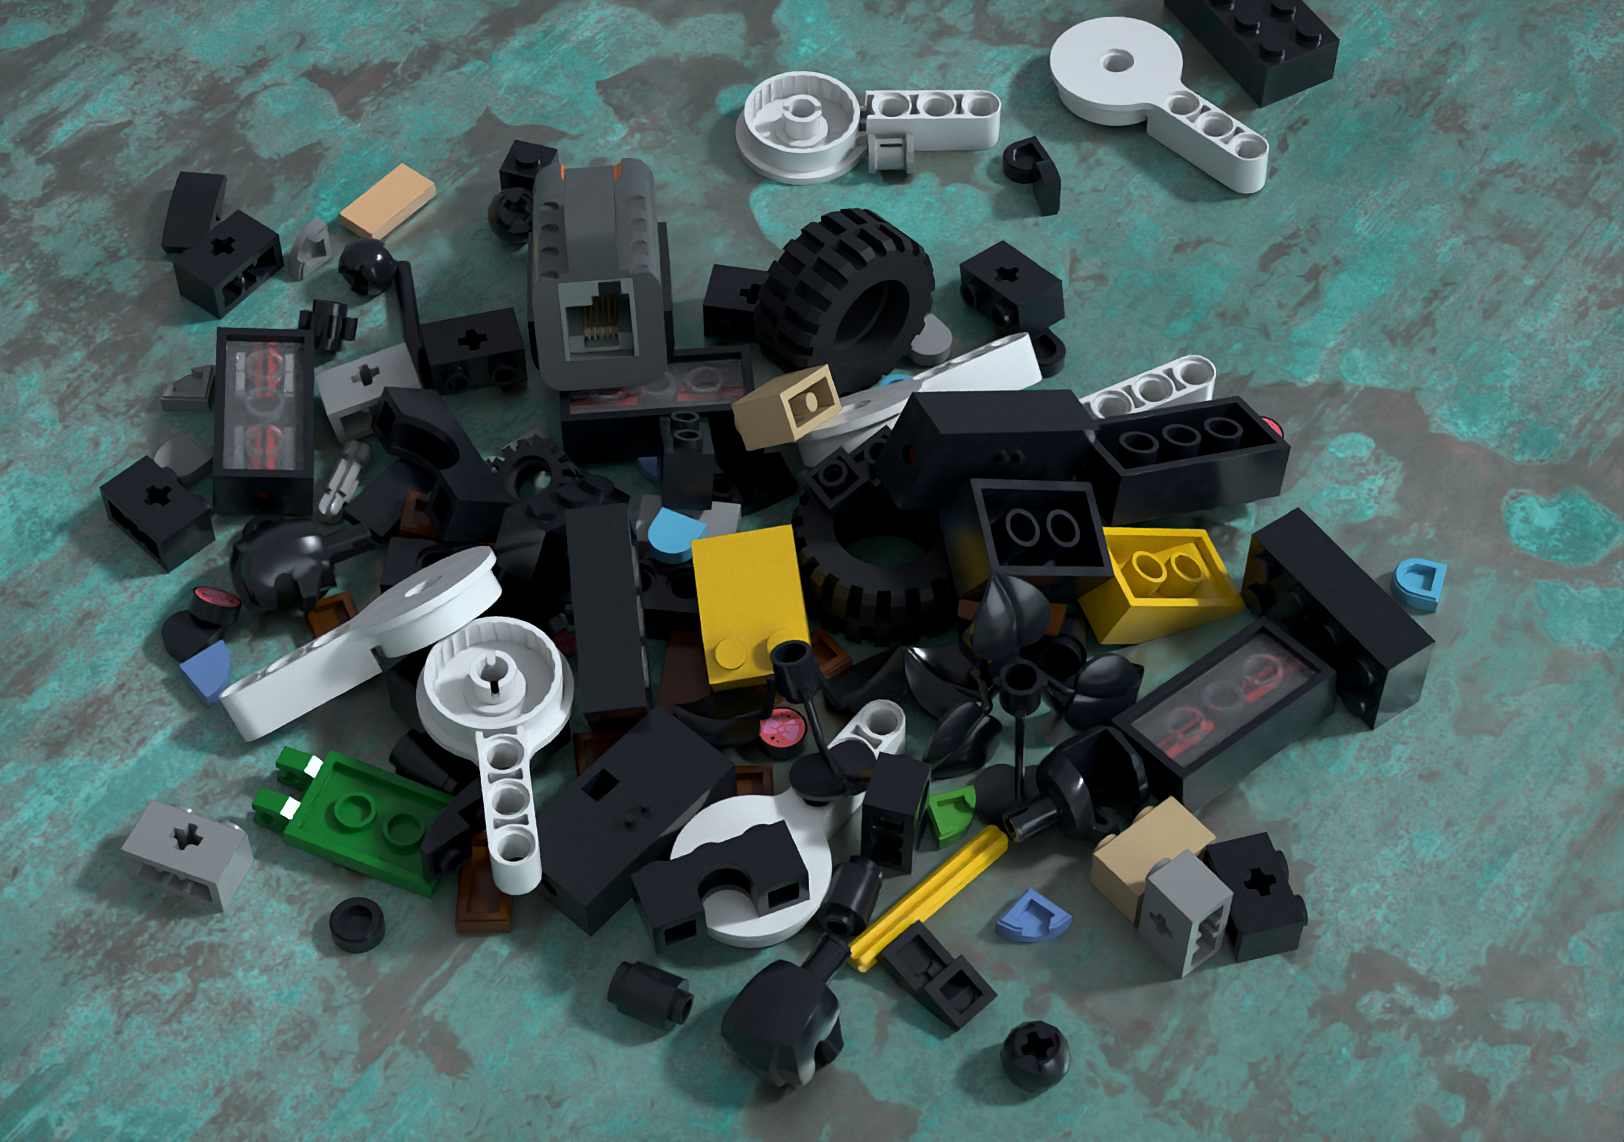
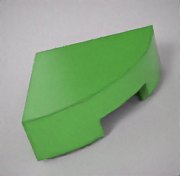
M973 785L929 796L928 823L938 850L949 847L959 841L972 825L976 805Z

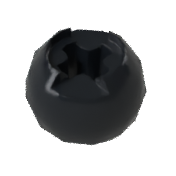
M517 186L505 188L494 196L488 207L487 220L491 230L500 240L511 244L528 242L529 232H532L533 191ZM519 208L525 210V221L519 218L514 222L508 221V210L511 212H517Z
M359 238L345 246L338 261L339 274L341 273L348 284L352 286L350 289L359 295L380 294L390 287L397 274L396 259L394 260L388 250L383 247L385 243L376 238Z
M1040 1020L1026 1021L1013 1028L1003 1041L1000 1058L1004 1073L1014 1085L1029 1092L1047 1091L1061 1082L1069 1070L1071 1053L1068 1040L1057 1027ZM1035 1051L1038 1057H1045V1059L1037 1061L1033 1055H1026V1053Z

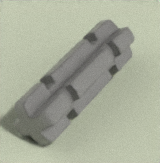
M350 440L346 443L340 455L343 458L336 462L323 488V491L326 493H322L314 505L315 518L321 523L327 522L330 525H335L341 520L345 510L342 506L349 504L363 476L360 472L367 468L372 458L369 452L370 447L365 442L359 443L355 440Z

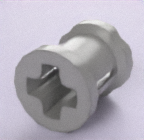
M867 134L868 174H875L877 170L904 169L906 174H913V134H905L904 138L877 139L875 134Z

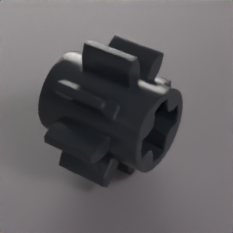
M313 299L312 311L300 310L297 329L314 330V348L342 352L344 340L355 341L358 318L347 317L348 304Z

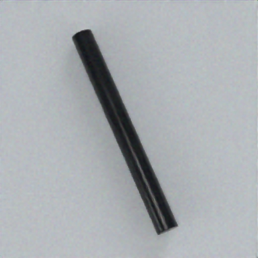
M398 261L397 274L394 279L403 340L408 347L423 389H430L412 267L408 261Z

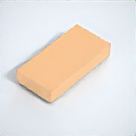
M401 163L339 213L340 224L361 238L381 240L436 195L435 183Z

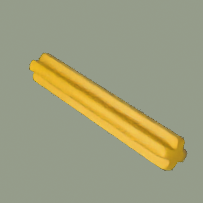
M988 825L848 944L852 952L850 958L846 960L848 964L859 973L868 971L878 962L876 957L918 919L922 923L1005 853L1008 849L1007 843L1009 841L1006 834L1000 831L996 825Z

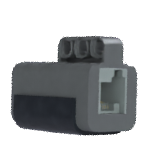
M622 158L621 162L614 166L567 168L562 163H553L544 166L534 179L532 232H529L527 322L531 356L534 365L540 371L542 380L555 390L576 391L652 384L662 378L666 372L667 364L673 357L675 346L674 312L666 222H658L655 179L649 166L640 159Z

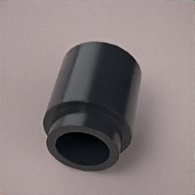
M849 855L844 857L841 863L833 867L829 888L821 902V906L815 912L818 921L826 932L834 934L839 938H848L850 936H858L866 930L883 889L881 881L882 871L876 863L863 856Z
M623 961L612 977L607 999L608 1002L617 1005L618 1012L667 1032L675 1024L682 1025L687 1020L693 1006L694 995L689 993V981L642 961H637L634 964Z

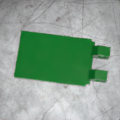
M284 746L275 762L276 768L280 769L277 775V782L302 792L298 801L290 796L261 787L252 802V809L256 811L253 816V822L279 833V836L284 838V843L431 899L442 877L431 884L423 878L420 847L436 818L455 796L333 750L328 752L325 760H320L314 755Z

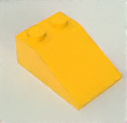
M792 524L691 540L701 631L710 686L714 692L739 687L767 684L766 676L774 674L770 660V653L774 647L790 640L805 641L811 646Z
M1103 527L1115 577L1077 599L1100 644H1140L1241 613L1246 608L1241 595L1205 529Z

